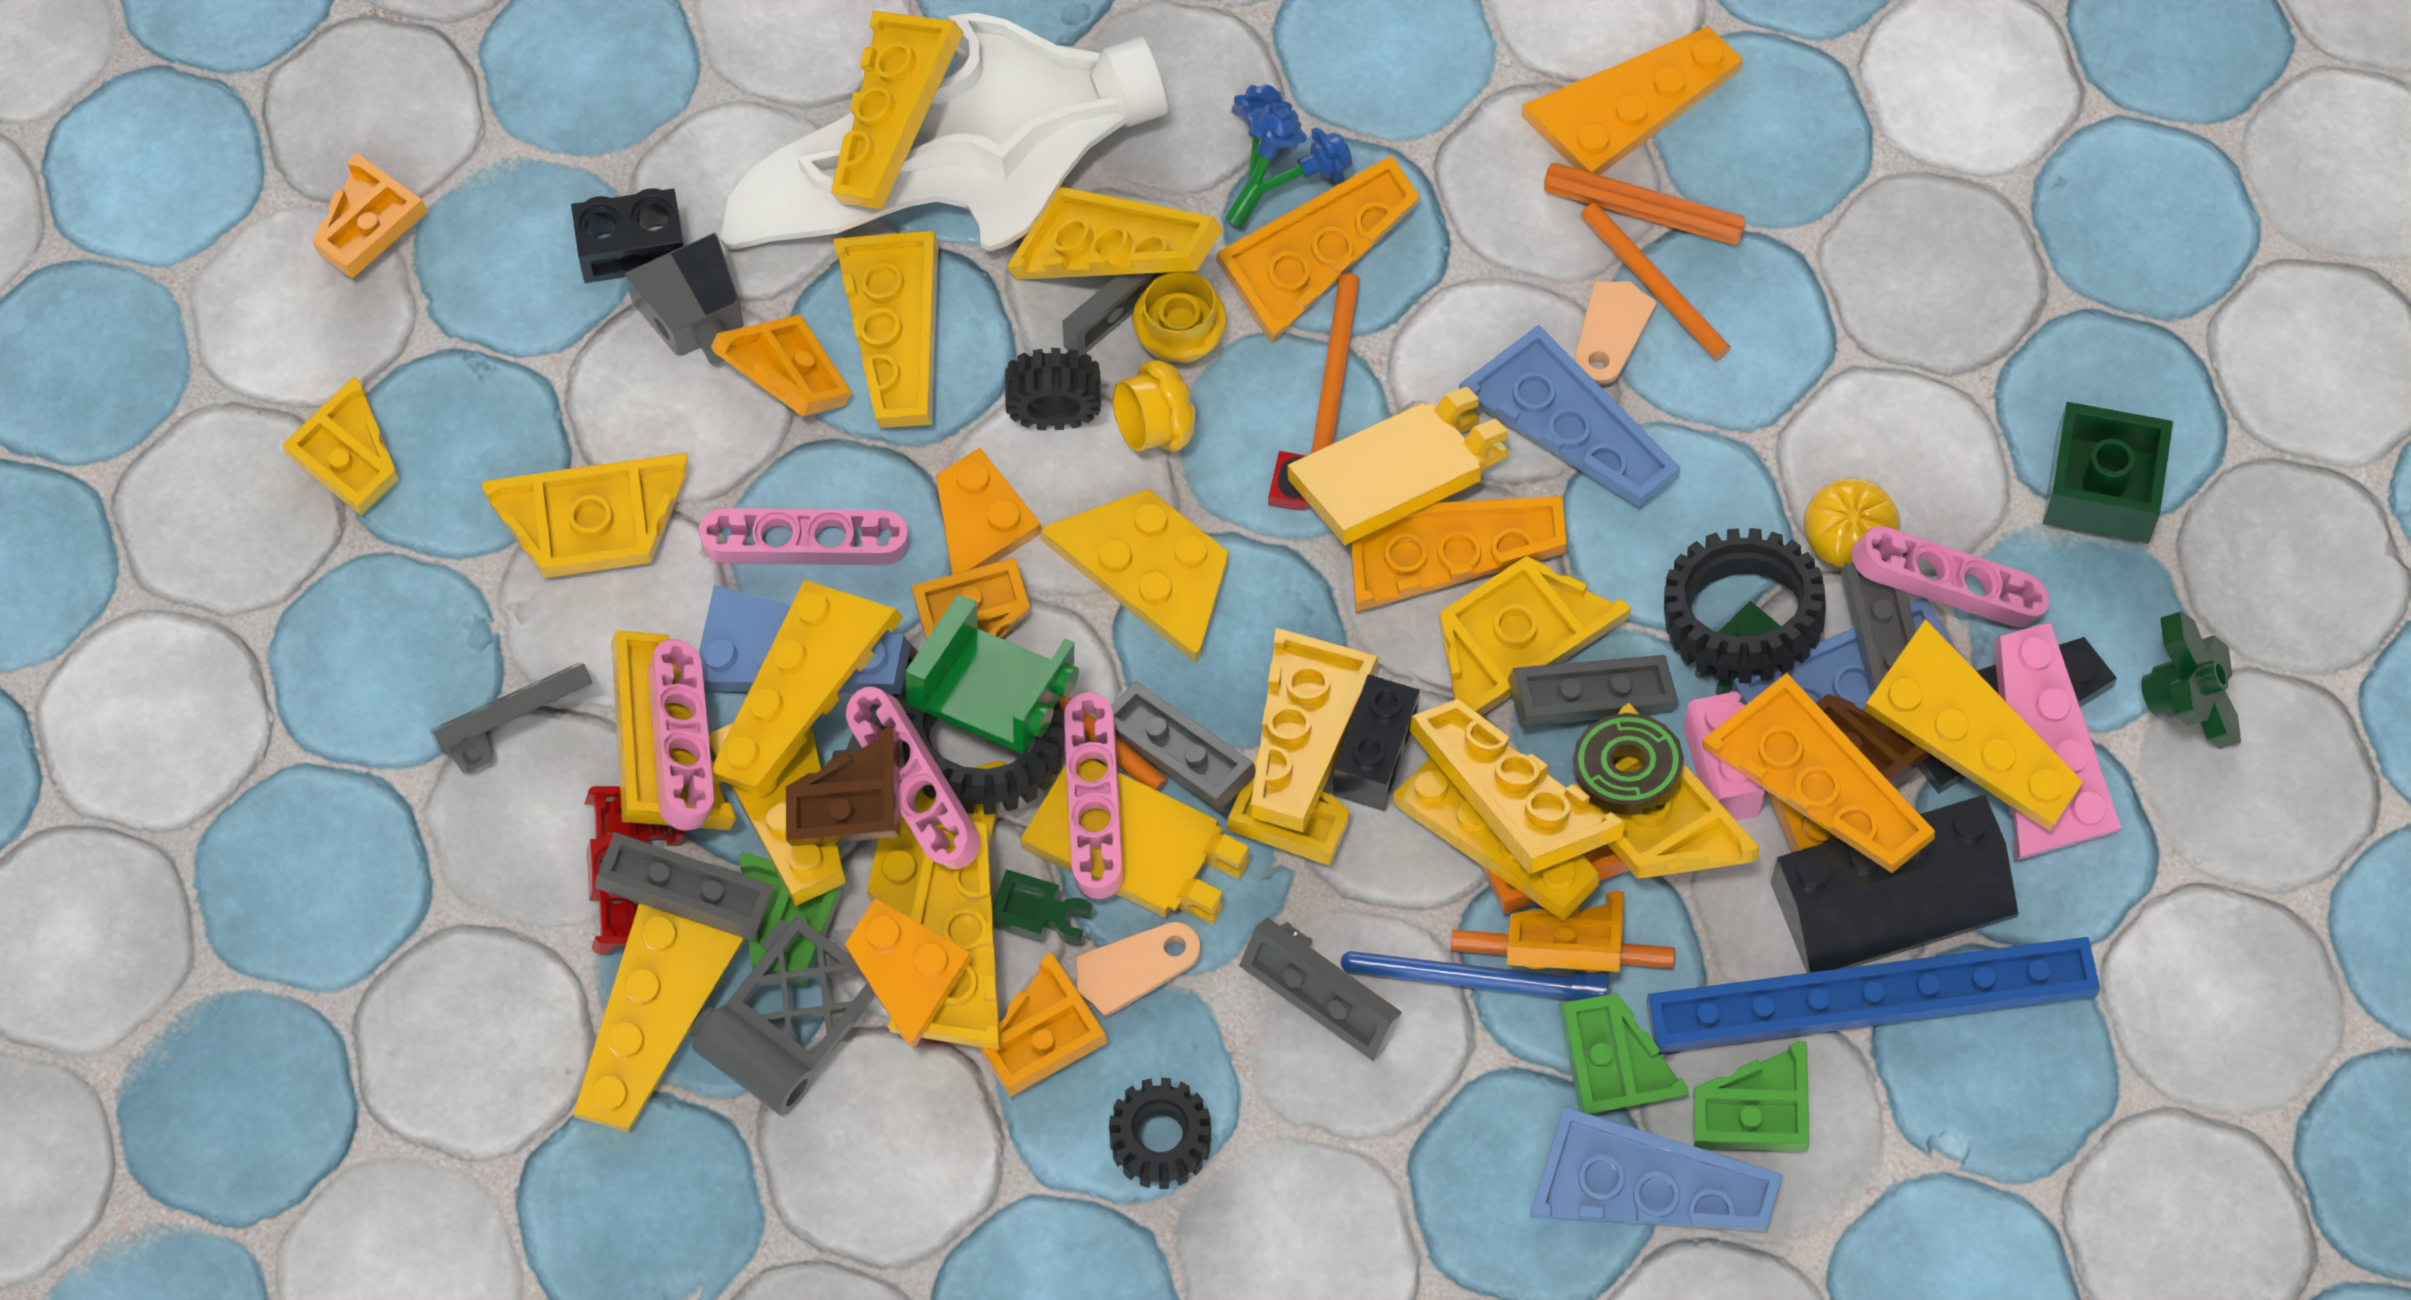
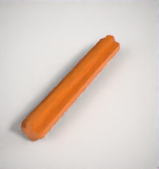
M1559 163L1550 164L1544 179V190L1548 193L1587 204L1596 202L1601 208L1732 245L1739 243L1745 227V217L1743 215Z

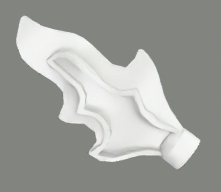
M981 13L947 16L948 20L955 21L964 32L956 49L959 63L951 76L942 79L883 209L842 204L831 193L843 137L852 130L855 115L850 112L839 120L776 150L751 167L727 197L720 237L721 242L727 249L736 250L772 241L837 234L906 207L941 202L969 210L980 230L981 247L991 252L1006 247L1029 232L1054 197L1064 179L1088 149L1123 125L1132 127L1169 113L1164 86L1153 54L1143 36L1104 48L1101 53L1055 45L1006 19ZM862 69V82H863V77H864V73H865V71H864L863 69Z

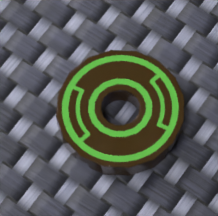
M1622 713L1606 716L1587 727L1576 742L1573 756L1575 780H1577L1582 791L1590 796L1589 802L1608 813L1632 816L1642 814L1645 808L1653 807L1658 804L1659 808L1669 802L1681 786L1684 755L1680 741L1667 725L1648 715ZM1633 757L1638 759L1643 766L1634 772H1622L1613 764L1621 758Z

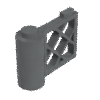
M795 916L790 924L780 919L760 944L767 953L726 1005L716 1010L712 1007L706 1009L698 1017L691 1029V1035L695 1037L692 1049L781 1116L789 1113L804 1097L813 1082L817 1070L876 997L863 973L860 972L851 956L798 916ZM801 935L817 947L819 967L788 972L786 953ZM826 954L839 964L827 966ZM779 963L780 973L770 974ZM853 973L866 983L853 1001L831 1004L828 976ZM820 977L823 1005L792 1010L789 982ZM781 983L784 1011L760 1015L746 1004L760 986ZM843 1013L836 1023L833 1024L832 1014ZM824 1016L826 1035L811 1053L796 1042L793 1020ZM785 1022L786 1034L772 1023Z

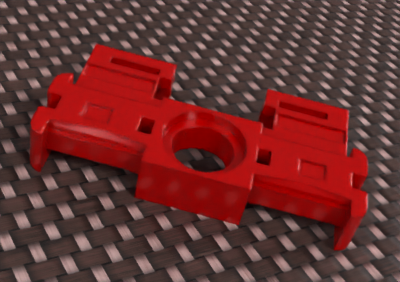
M592 786L588 790L584 805H593L595 839H590L587 847L589 901H598L600 936H595L592 950L596 954L610 955L614 947H622V953H624L639 904L615 895H608L607 892L595 888L597 875L600 870L599 865L604 860L614 832L648 843V840H666V846H681L685 837V831L672 827V835H668V825L622 822L620 786ZM614 797V801H606V798ZM611 901H620V903L613 904Z

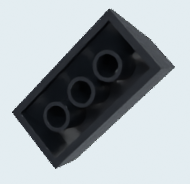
M1980 795L1921 813L1920 816L1935 830V839L1893 873L1839 838L1777 857L1770 883L1806 973L1857 967L2016 918L2019 912L2007 845L1986 795Z

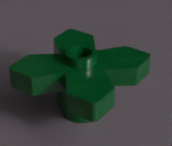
M2183 611L2161 617L2163 644L2172 661L2156 665L2152 668L2151 673L2143 675L2141 688L2148 709L2155 716L2165 714L2169 718L2176 717L2187 726L2200 722L2207 740L2219 749L2241 743L2238 714L2225 691L2228 688V680L2232 677L2228 646L2214 635L2202 639L2195 620Z

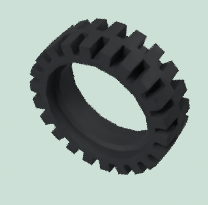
M1739 528L1728 529L1727 540L1722 541L1717 532L1706 536L1705 548L1698 541L1688 546L1687 556L1680 553L1674 561V570L1669 569L1666 586H1664V616L1670 643L1675 651L1680 649L1682 660L1688 665L1696 661L1697 671L1706 676L1713 668H1716L1717 679L1729 682L1732 672L1738 673L1739 683H1751V674L1753 672H1759L1762 681L1774 679V667H1777L1784 675L1794 670V659L1801 664L1810 657V648L1816 649L1820 642L1821 632L1823 633L1826 599L1821 570L1819 567L1815 568V559L1809 552L1802 554L1801 545L1791 539L1784 546L1783 535L1771 532L1767 540H1763L1761 529L1749 528L1748 538H1740ZM1756 574L1775 579L1793 591L1798 599V608L1795 615L1780 628L1759 636L1734 637L1713 631L1698 621L1692 613L1691 603L1695 595L1711 582L1729 575Z
M1060 700L1057 701L1053 708V717L1047 731L1042 737L1036 736V742L1028 753L1011 764L990 769L963 767L943 758L933 748L929 738L931 727L938 718L905 703L904 711L966 813L973 814L975 804H983L984 815L996 814V805L1000 802L1003 803L1006 811L1017 809L1019 796L1028 804L1037 798L1038 788L1045 791L1052 784V776L1057 775L1059 772L1061 759L1063 758L1065 736L1063 709L1061 710ZM902 742L906 765L910 757V747L907 742ZM932 784L922 787L923 793L930 799L936 796V790Z

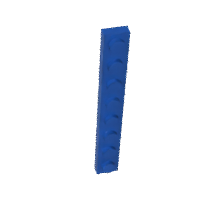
M2089 937L1650 993L1647 996L1646 1004L1653 1041L1661 1050L1658 1052L1660 1054L2096 997L2100 990V984Z

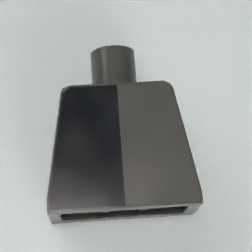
M715 232L625 273L630 298L634 306L676 355L684 356L701 348L710 364L725 362L724 359L714 353L711 345L717 333L742 328L744 323L739 298L719 238Z

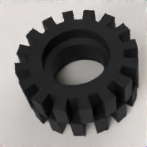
M1041 348L1033 350V356H1029L1025 352L1018 355V361L1011 360L1008 363V368H1005L1006 413L1010 414V419L1014 422L1021 420V426L1029 428L1031 425L1036 424L1037 430L1046 431L1047 426H1055V430H1064V425L1066 424L1076 428L1081 426V420L1087 423L1094 420V415H1099L1101 411V378L1098 362L1092 361V357L1086 353L1078 357V351L1069 349L1064 354L1061 353L1060 348H1051V353H1044Z
M1161 1077V1085L1153 1086L1152 1079L1150 1078L1142 1080V1089L1138 1091L1133 1085L1125 1090L1124 1101L1119 1098L1113 1106L1114 1115H1110L1109 1120L1110 1150L1112 1149L1113 1160L1117 1167L1122 1165L1124 1175L1128 1179L1132 1180L1134 1176L1140 1178V1186L1150 1188L1151 1181L1159 1182V1189H1169V1181L1176 1179L1180 1186L1188 1182V1174L1190 1172L1196 1176L1202 1170L1203 1159L1207 1160L1209 1157L1211 1142V1117L1208 1108H1203L1202 1097L1198 1093L1193 1096L1190 1095V1086L1183 1082H1180L1178 1088L1172 1087L1171 1078ZM1155 1115H1166L1175 1119L1183 1131L1180 1142L1173 1149L1165 1152H1155L1146 1148L1138 1137L1139 1128L1146 1119Z

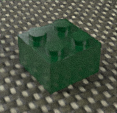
M2066 402L2056 432L2042 524L2149 544L2160 516L2173 421Z

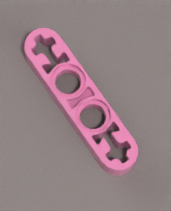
M723 508L708 513L702 519L699 526L702 550L708 558L719 563L889 565L901 560L907 553L909 546L905 521L895 512L886 510ZM774 526H783L792 532L790 541L780 547L769 546L762 538L764 533ZM747 527H753L752 532L755 545H747ZM826 527H838L846 534L845 540L840 545L832 548L823 547L816 541L817 534ZM721 528H730L732 535L728 537L726 544L717 543L716 536H719ZM854 528H861V547H855ZM880 530L891 531L892 537L889 539L887 546L878 545L877 538L880 536Z
M1877 526L1871 528L1853 545L1851 552L1852 561L1856 569L1871 581L2012 627L2024 628L2031 625L2049 607L2048 591L2044 584L2033 575L1889 527ZM1918 559L1928 561L1935 568L1937 580H1930L1920 572L1917 564ZM1965 574L1972 575L1981 582L1984 587V596L1977 595L1968 588L1965 582Z
M673 639L666 640L657 646L649 663L647 674L660 814L666 823L675 829L688 831L701 827L706 821L713 805L714 789L702 660L700 654L692 645L685 641ZM667 662L676 663L677 670L682 671L678 684H672L674 679L673 666ZM669 703L682 704L689 709L692 718L688 720L675 719L667 713L665 705ZM673 748L686 749L694 755L697 763L686 766L678 764L670 757L668 751ZM685 784H690L687 789L689 805L695 806L694 808L685 807L684 800L679 798Z
M875 687L860 689L848 702L846 719L861 747L863 748L878 739L876 733L882 730L880 727L868 722L872 717L870 707L873 704L880 706L876 714L882 725L887 728L893 727L899 733V743L907 742L910 747L909 760L904 767L899 769L900 812L925 854L932 861L951 869H961L969 865L976 857L980 848L978 831L900 702L893 695ZM932 784L936 790L934 805L928 811L918 813L914 805L916 794L922 787ZM942 823L946 829L958 834L954 838L956 849L953 852L945 850L949 844L948 838L943 830L935 825Z
M1086 692L1072 698L1065 707L1064 712L1071 864L1076 887L1079 891L1089 898L1103 899L1112 896L1119 890L1124 877L1116 729L1112 707L1108 700L1097 693ZM1092 711L1095 712L1097 718L1094 724L1096 742L1086 743L1082 721L1084 720L1085 712ZM1093 758L1105 762L1108 766L1107 772L1097 781H1085L1077 775L1078 767L1085 760ZM1091 809H1102L1111 818L1109 824L1103 830L1090 832L1083 829L1079 824L1082 815ZM1091 848H1101L1103 864L1106 869L1102 880H1092L1091 873L1089 872L1093 868Z

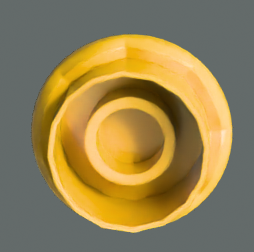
M1168 272L1156 278L1141 294L1133 310L1132 323L1138 340L1150 354L1167 362L1187 363L1204 357L1218 345L1226 328L1227 316L1222 300L1208 280L1194 272Z
M1148 360L1141 364L1136 376L1121 380L1115 384L1112 402L1115 419L1124 441L1132 450L1138 453L1157 446L1166 451L1177 452L1187 446L1194 435L1196 409L1190 401L1191 391L1183 381L1182 375L1174 366L1161 360Z
M1843 478L1822 487L1809 501L1803 518L1805 537L1812 550L1826 563L1840 570L1843 569L1845 563L1853 562L1851 554L1853 545L1871 528L1884 526L1900 531L1901 526L1899 512L1889 494L1877 484L1859 478Z

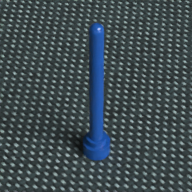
M1356 951L1344 953L1340 960L1342 969L1352 974L1572 999V1001L1607 995L1609 971L1597 973L1575 972V977Z

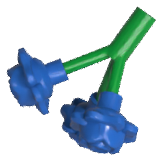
M1266 84L1259 87L1250 85L1244 95H1236L1234 97L1231 113L1242 116L1241 120L1249 124L1248 134L1253 139L1248 180L1225 216V220L1242 229L1265 192L1301 175L1308 178L1320 172L1327 178L1331 177L1335 184L1345 181L1343 171L1352 165L1349 146L1340 134H1326L1321 128L1315 127L1311 130L1314 142L1311 143L1310 154L1298 159V165L1262 182L1270 159L1277 157L1280 147L1296 148L1298 143L1306 142L1307 135L1301 129L1302 123L1298 121L1299 116L1296 111L1292 110V104L1282 100L1281 92L1277 91L1273 86Z

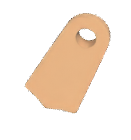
M1631 281L1594 282L1574 361L1598 385L1608 384L1620 375L1647 325L1657 301L1643 293ZM1599 361L1605 364L1606 368L1596 369L1590 363Z
M1172 922L1077 955L1075 957L1077 991L1084 1000L1093 1005L1104 1018H1107L1191 968L1200 956L1201 945L1199 937L1190 926L1184 923ZM1172 943H1181L1186 947L1185 951L1179 956H1170L1166 953L1167 947Z

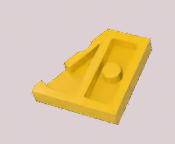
M354 376L282 444L287 457L361 516L398 481L396 470L385 447L361 383Z
M1258 753L1254 759L1255 769L1257 764ZM1254 778L1240 791L1228 817L1227 831L1327 866L1331 865L1350 817V811L1333 795L1322 791L1304 832H1299L1251 818Z

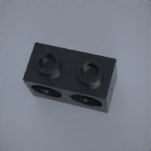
M649 188L637 194L613 198L596 196L585 202L571 204L578 258L584 284L626 277V272L684 246L675 188L665 190ZM652 225H663L662 228L657 230H646V228ZM600 233H612L605 238H594Z
M1370 674L1367 675L1334 768L1333 796L1385 812L1412 736L1410 732L1411 717L1418 714L1419 689Z

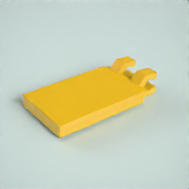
M1466 386L1445 394L1437 407L1433 402L1428 405L1420 403L1288 464V480L1344 545H1347L1481 482L1482 470L1508 457V449L1502 444V441L1508 438V430L1497 418L1479 424V417L1472 410L1479 406V398ZM1472 429L1466 437V439L1461 435L1462 433Z
M1088 759L1080 764L1077 769V775L1085 781H1097L1106 774L1108 767ZM1065 764L1022 835L1020 842L1022 849L1073 873L1067 768ZM1118 772L1124 877L1122 885L1114 894L1164 918L1168 917L1171 910L1176 911L1179 908L1191 916L1214 925L1224 908V904L1221 902L1223 892L1199 879H1195L1205 863L1215 870L1240 880L1250 863V858L1247 857L1249 846L1226 834H1221L1223 828L1218 825L1217 819ZM1091 809L1082 815L1079 824L1087 831L1097 832L1107 827L1111 816L1102 809ZM1091 848L1093 868L1089 872L1091 873L1092 880H1102L1106 869L1103 864L1101 848Z

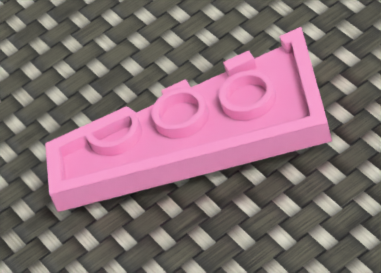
M2051 623L1999 636L1994 641L1999 695L2083 781L2080 789L2051 831H2048L2009 805V813L2013 815L2015 841L2012 842L2014 861L2116 833L2121 829V825Z

